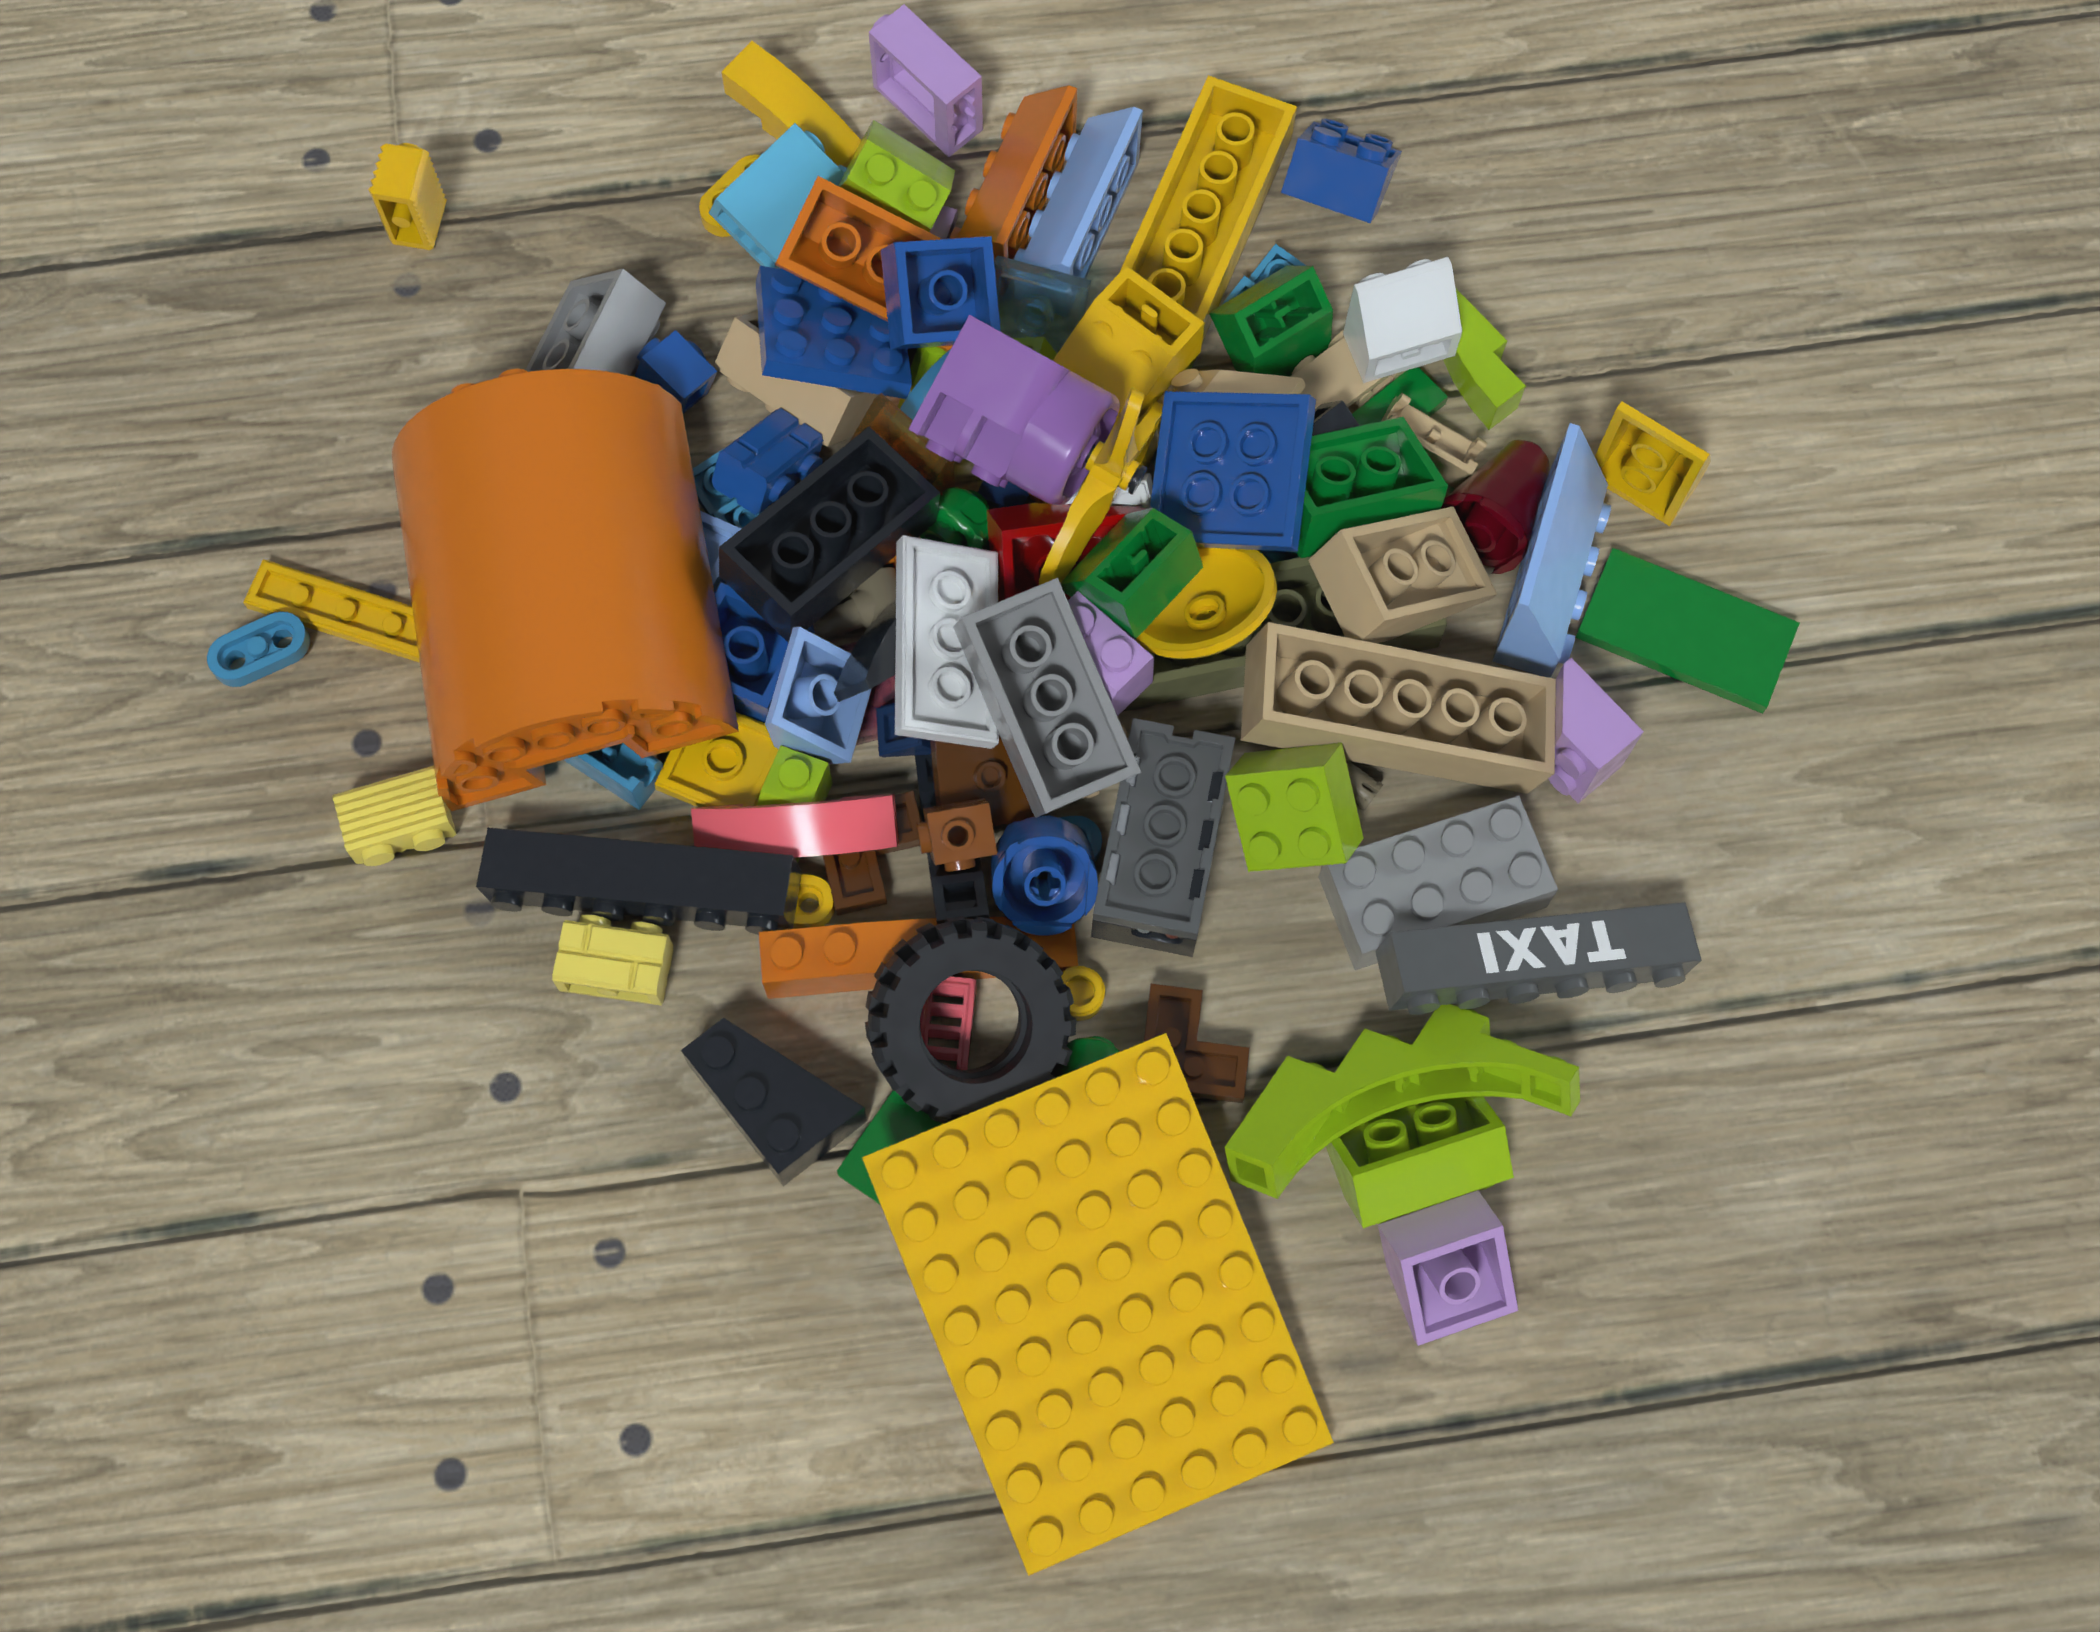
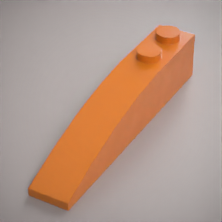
M990 917V919L997 923L1009 925L1044 948L1043 951L1050 958L1055 960L1062 972L1067 968L1079 966L1074 924H1072V928L1063 933L1041 936L1021 931L1007 917ZM936 918L862 922L759 932L762 984L767 998L774 999L874 989L877 981L874 974L881 962L886 964L893 956L894 952L891 949L902 939L907 942L917 935L916 929L928 923L934 926L937 925ZM964 971L952 975V977L975 980L996 978L979 971Z

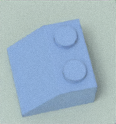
M793 627L765 726L774 747L777 749L782 745L828 762L829 765L851 763L871 689L838 702L834 691L842 669L851 653L801 627Z

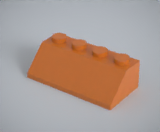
M1067 85L1024 96L1016 114L1010 112L1007 115L1001 132L1003 142L998 151L991 150L985 162L983 170L985 180L980 190L974 188L968 197L965 207L967 218L962 228L955 227L949 239L992 236L996 287L999 293H1006L1013 278L1010 275V271L1018 249L1026 250L1031 239L1029 237V228L1034 214L1038 209L1044 211L1049 200L1047 198V190L1055 171L1062 172L1065 166L1066 148L1072 134L1076 133L1077 88Z
M817 176L775 265L888 322L881 249L894 242L940 240L941 238ZM953 345L937 347L948 352Z

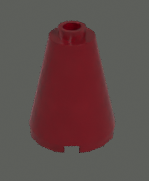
M1510 441L1444 499L1441 509L1454 507L1482 564L1488 567H1495L1491 574H1503L1514 570L1527 553L1550 466L1545 452L1540 446L1531 441Z

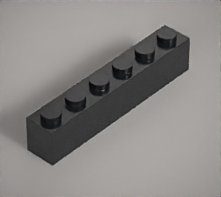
M488 827L476 887L491 902V906L504 911L518 912L522 910L523 905L541 907V910L545 913L556 916H571L573 910L592 912V915L601 916L610 921H621L624 915L643 917L645 922L659 926H672L675 920L693 921L696 927L711 931H722L726 925L745 926L746 931L759 935V932L793 929L802 871L793 855Z

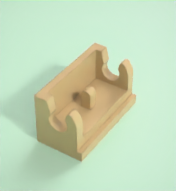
M1401 393L1392 400L1382 421L1404 417L1446 483L1453 488L1458 487L1474 473L1478 466V463L1474 462V460L1486 448L1487 442L1479 437L1471 441L1409 405L1411 398Z

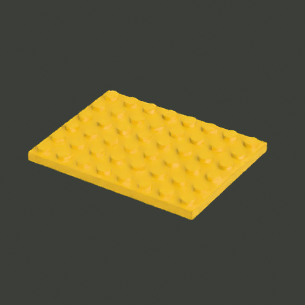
M1167 1033L862 1157L1028 1576L1334 1443Z

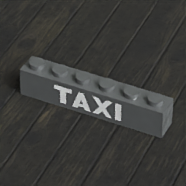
M1686 902L1390 932L1375 951L1389 1011L1408 1009L1409 1014L1412 1015L1426 1014L1437 1010L1440 1005L1457 1003L1460 1009H1473L1486 1005L1490 1000L1508 998V1002L1511 1004H1520L1538 998L1540 994L1557 993L1558 998H1573L1594 988L1605 987L1608 993H1619L1630 990L1640 983L1654 982L1657 988H1666L1684 982L1686 980L1685 975L1702 961Z

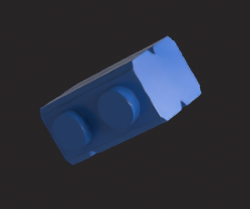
M782 408L776 409L719 452L711 481L713 488L730 499L735 497L737 504L756 515L777 501L822 464L823 460L819 457L824 441L822 434L805 423L800 425L796 417Z

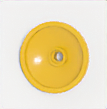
M1197 547L1203 568L1138 638L1134 640L1151 653L1177 659L1211 656L1242 642L1265 620L1276 599V578L1267 558L1258 550Z

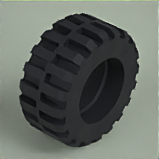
M962 916L945 918V923L935 926L928 923L916 929L918 934L907 942L904 939L898 942L891 949L894 954L886 964L881 962L874 974V977L877 979L873 991H868L865 1005L868 1009V1021L865 1022L866 1038L871 1045V1054L878 1069L903 1101L915 1111L919 1112L921 1110L928 1114L932 1120L944 1124L1052 1080L1056 1078L1054 1072L1058 1064L1068 1065L1072 1050L1067 1047L1069 1036L1076 1035V1019L1070 1014V1006L1074 1004L1071 989L1064 984L1061 977L1063 972L1055 960L1043 951L1044 948L1011 926L997 923L993 919L983 917L965 919ZM979 971L1000 979L1012 992L1018 1007L1017 1028L1008 1047L992 1062L979 1068L968 1070L951 1068L939 1062L926 1048L920 1030L921 1012L930 993L942 981L960 972Z

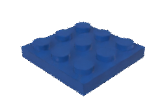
M759 267L756 277V295L763 376L902 399L908 397L912 386L908 349L890 350L887 321L782 268Z
M1165 391L1150 508H1155L1192 531L1197 547L1298 552L1316 399L1310 394Z

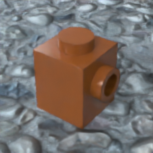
M985 798L923 808L925 821L916 823L921 854L930 852L931 860L935 865L944 864L945 871H958L975 867V858L997 855L990 805Z

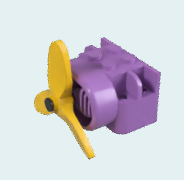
M969 315L908 430L917 435L927 437L929 440L925 447L951 462L954 460L961 463L962 459L972 462L974 466L971 473L996 487L1001 486L1003 488L1006 487L1009 481L1048 504H1066L1083 483L1069 508L1066 520L1042 568L1039 585L1056 578L1061 583L1068 576L1093 533L1103 522L1120 488L1124 491L1129 488L1128 493L1131 495L1135 493L1147 471V467L1142 465L1140 468L1141 464L1136 460L1150 438L1155 425L1162 417L1163 405L1154 402L1139 418L1144 393L1132 387L1124 408L1117 418L1120 402L1114 394Z

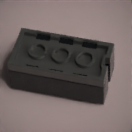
M1133 718L1128 742L1141 773L1127 778L1119 784L1093 911L1091 937L1193 957L1227 785L1225 775L1230 769L1235 737L1194 730L1193 739L1173 736L1174 726Z

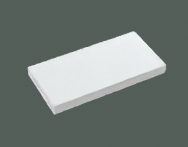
M905 535L896 542L895 735L992 749L999 743L998 730L953 628L961 617L998 603V552Z

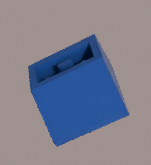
M1322 119L1321 123L1314 121L1298 137L1281 193L1371 223L1379 211L1402 151L1391 148L1393 142L1385 137L1366 134L1365 138L1347 133L1349 127L1341 122L1331 119Z

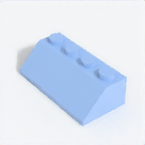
M1130 107L1089 117L1081 134H1072L1065 152L1066 166L1062 173L1055 171L1047 190V198L1050 200L1045 210L1038 209L1032 219L1029 228L1031 240L1026 250L1019 248L1014 257L1010 275L1015 277V297L1069 316L1138 166L1142 109Z

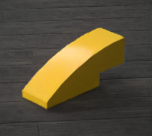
M751 41L723 69L721 74L725 94L761 119L764 131L778 139L796 123L803 131H810L821 141L825 149L824 153L837 166L847 167L850 164L861 143V139L804 81L754 41Z

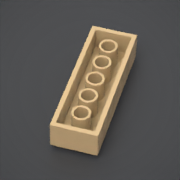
M1268 622L1246 645L1241 741L1283 749L1342 742L1345 758L1348 761L1528 794L1555 774L1556 679Z

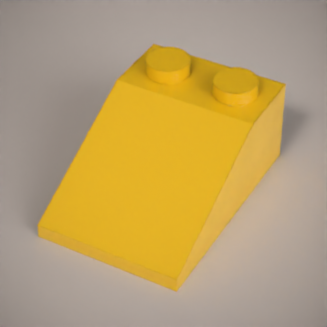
M1623 401L1616 408L1595 454L1597 463L1608 483L1607 489L1669 527L1700 483L1711 462L1709 453Z

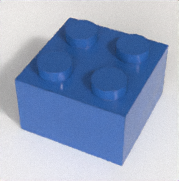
M992 236L894 242L881 249L890 350L951 346L955 343L969 315L1001 332Z
M721 582L715 592L735 711L765 723L788 642L729 585ZM812 625L807 629V631L815 635L814 627Z

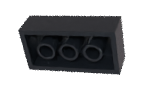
M869 426L719 546V577L789 643L793 627H801L807 630L896 556V542L903 535L918 538L931 527L937 519L941 492Z

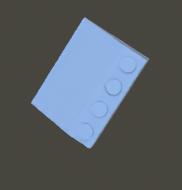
M1569 423L1547 475L1527 553L1519 566L1492 662L1549 678H1551L1558 663L1564 664L1569 660L1575 641L1574 635L1567 634L1571 619H1580L1587 598V592L1579 590L1583 575L1591 577L1600 548L1591 546L1595 532L1603 534L1611 511V505L1603 503L1608 483L1579 425Z

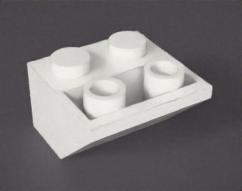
M1449 257L1435 261L1429 259L1419 260L1409 265L1405 270L1388 275L1375 273L1354 284L1343 335L1363 383L1455 356L1462 335V326L1453 269Z

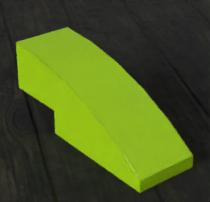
M1456 289L1462 335L1455 356L1443 359L1455 386L1468 406L1487 429L1490 430L1518 409L1526 385L1501 361L1507 340Z

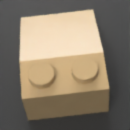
M1454 507L1342 529L1308 560L1344 636L1372 643L1389 641L1481 604L1497 595Z

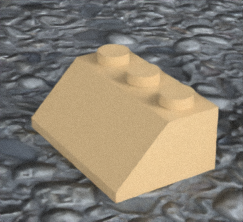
M758 310L734 317L713 365L715 369L727 376V381L733 387L744 392H750L763 401L770 413L782 408L796 417L800 425L805 423L822 434L823 445L827 447L851 438L886 398L884 395L763 376Z

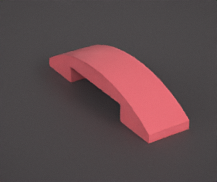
M895 794L843 797L840 800L757 806L734 804L691 808L694 846L784 854L793 855L796 858L861 852L899 846Z

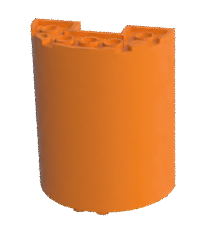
M510 369L502 372L498 378L476 384L464 383L455 386L450 394L431 403L406 423L395 439L392 449V464L437 792L439 796H442L451 811L545 786L547 784L543 765L624 743L641 758H646L739 732L682 406L672 394L658 384H652L636 377L608 371L552 369L528 372L524 369Z

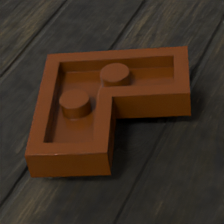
M913 791L895 795L899 846L823 855L837 916L887 904L876 856L919 846L916 823L921 822Z
M1151 983L1143 1042L1167 1033L1192 1097L1243 1103L1250 1047L1197 1041L1203 990Z

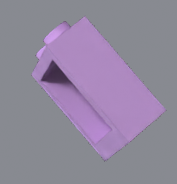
M904 4L891 15L886 14L880 17L869 31L873 87L947 157H950L983 130L982 76Z

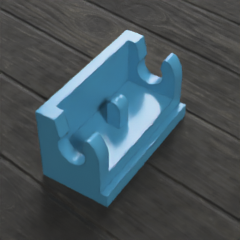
M624 743L564 759L565 762L638 810L642 808L655 791L654 784L664 765L654 756L641 758Z

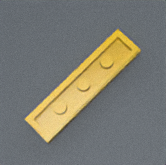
M265 559L262 560L243 601L247 609L266 615L275 612H289L297 616L305 627L420 663L411 605Z

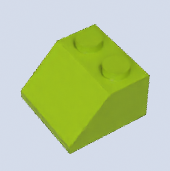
M873 120L838 186L929 232L951 192L955 170Z

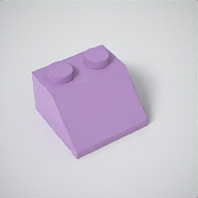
M1077 591L1068 600V603L1118 716L1153 682L1154 657Z
M1572 658L1563 664L1556 678L1555 774L1548 779L1557 791L1566 796L1570 795L1579 804L1622 767L1644 731Z
M1478 1190L1378 1224L1386 1267L1412 1336L1418 1346L1518 1311L1504 1228Z

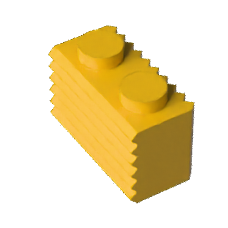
M385 143L380 146L382 153L378 154L380 161L375 163L377 170L373 171L375 178L370 180L372 187L368 188L389 240L393 245L425 250L434 249L447 199L444 198L445 194L442 193L443 189L440 188L441 184L439 183V178H437V173H435L429 152L410 143L399 145Z

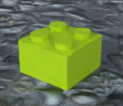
M1342 742L1246 752L1225 775L1248 872L1346 864L1364 839Z

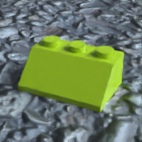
M1458 1097L1410 1105L1360 1124L1326 1146L1345 1200L1362 1228L1381 1224L1396 1217L1437 1205L1476 1190H1485L1494 1184L1514 1178L1505 1125L1484 1097Z

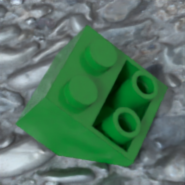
M1287 265L1209 313L1235 370L1239 372L1290 377L1294 368L1303 359L1310 355H1313L1315 358L1328 349L1331 342L1333 308L1314 266Z
M1149 508L1126 514L1060 584L1064 593L1070 597L1079 591L1129 636L1137 639L1203 568V564L1192 531L1155 508Z

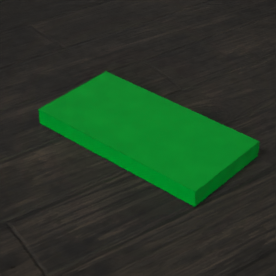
M1612 548L1575 638L1763 714L1769 705L1800 622Z

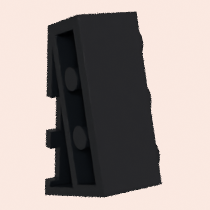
M722 1018L681 1050L689 1067L783 1187L868 1121L865 1108L725 1018Z

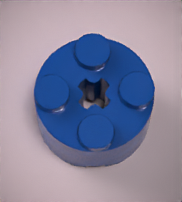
M1034 816L1021 821H1015L1006 827L1003 835L996 843L997 855H992L991 860L993 897L999 910L1012 921L1014 926L1021 931L1033 935H1056L1072 928V924L1082 916H1086L1093 908L1098 892V877L1094 853L1085 833L1079 826L1053 816H1039L1037 818ZM1048 871L1047 879L1037 878L1040 872Z

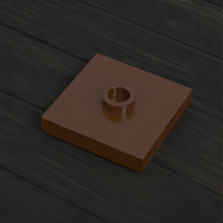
M1000 735L999 743L992 749L930 740L936 806L985 798L990 805L993 827L1008 825L1015 821L1034 817Z

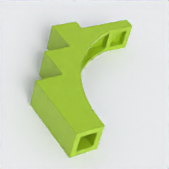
M1451 1004L1440 1005L1433 1012L1412 1045L1403 1042L1395 1036L1382 1035L1364 1028L1335 1073L1328 1071L1317 1063H1306L1290 1056L1285 1058L1225 1146L1230 1180L1278 1199L1297 1172L1315 1154L1336 1138L1358 1125L1385 1113L1434 1100L1458 1097L1515 1098L1572 1116L1580 1103L1579 1066L1570 1064L1559 1057L1547 1056L1518 1046L1510 1040L1490 1036L1489 1017L1480 1015L1472 1009H1460Z

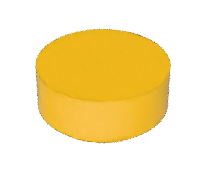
M1073 966L1063 971L1061 977L1064 984L1071 989L1074 1004L1070 1006V1014L1076 1021L1088 1020L1094 1017L1103 1006L1105 999L1104 982L1097 972L1088 967Z

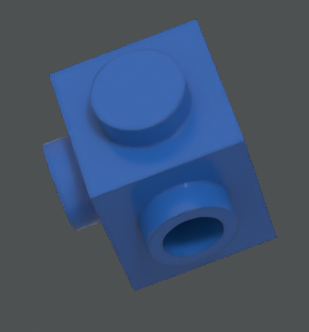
M675 330L664 340L660 341L658 338H654L642 348L637 355L640 363L634 377L660 385L681 403L684 414L708 394L717 370L706 360L702 350L695 343L686 341Z

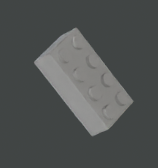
M1520 796L1358 847L1346 864L1322 865L1319 874V880L1354 970L1378 963L1375 951L1390 932L1510 920L1547 908L1558 891Z

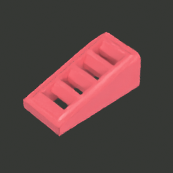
M950 976L942 981L928 996L920 1016V1030L924 1044L934 1058L937 1060L957 1062L956 1069L968 1070L977 981L971 978ZM934 996L964 998L963 1005L934 1002ZM932 1016L962 1019L961 1027L931 1024ZM929 1038L959 1041V1049L928 1046Z

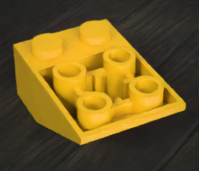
M1126 265L1095 298L1053 361L1114 394L1120 402L1117 418L1124 408L1132 387L1144 393L1139 414L1140 418L1168 389L1172 379L1178 373L1184 371L1201 352L1205 322Z

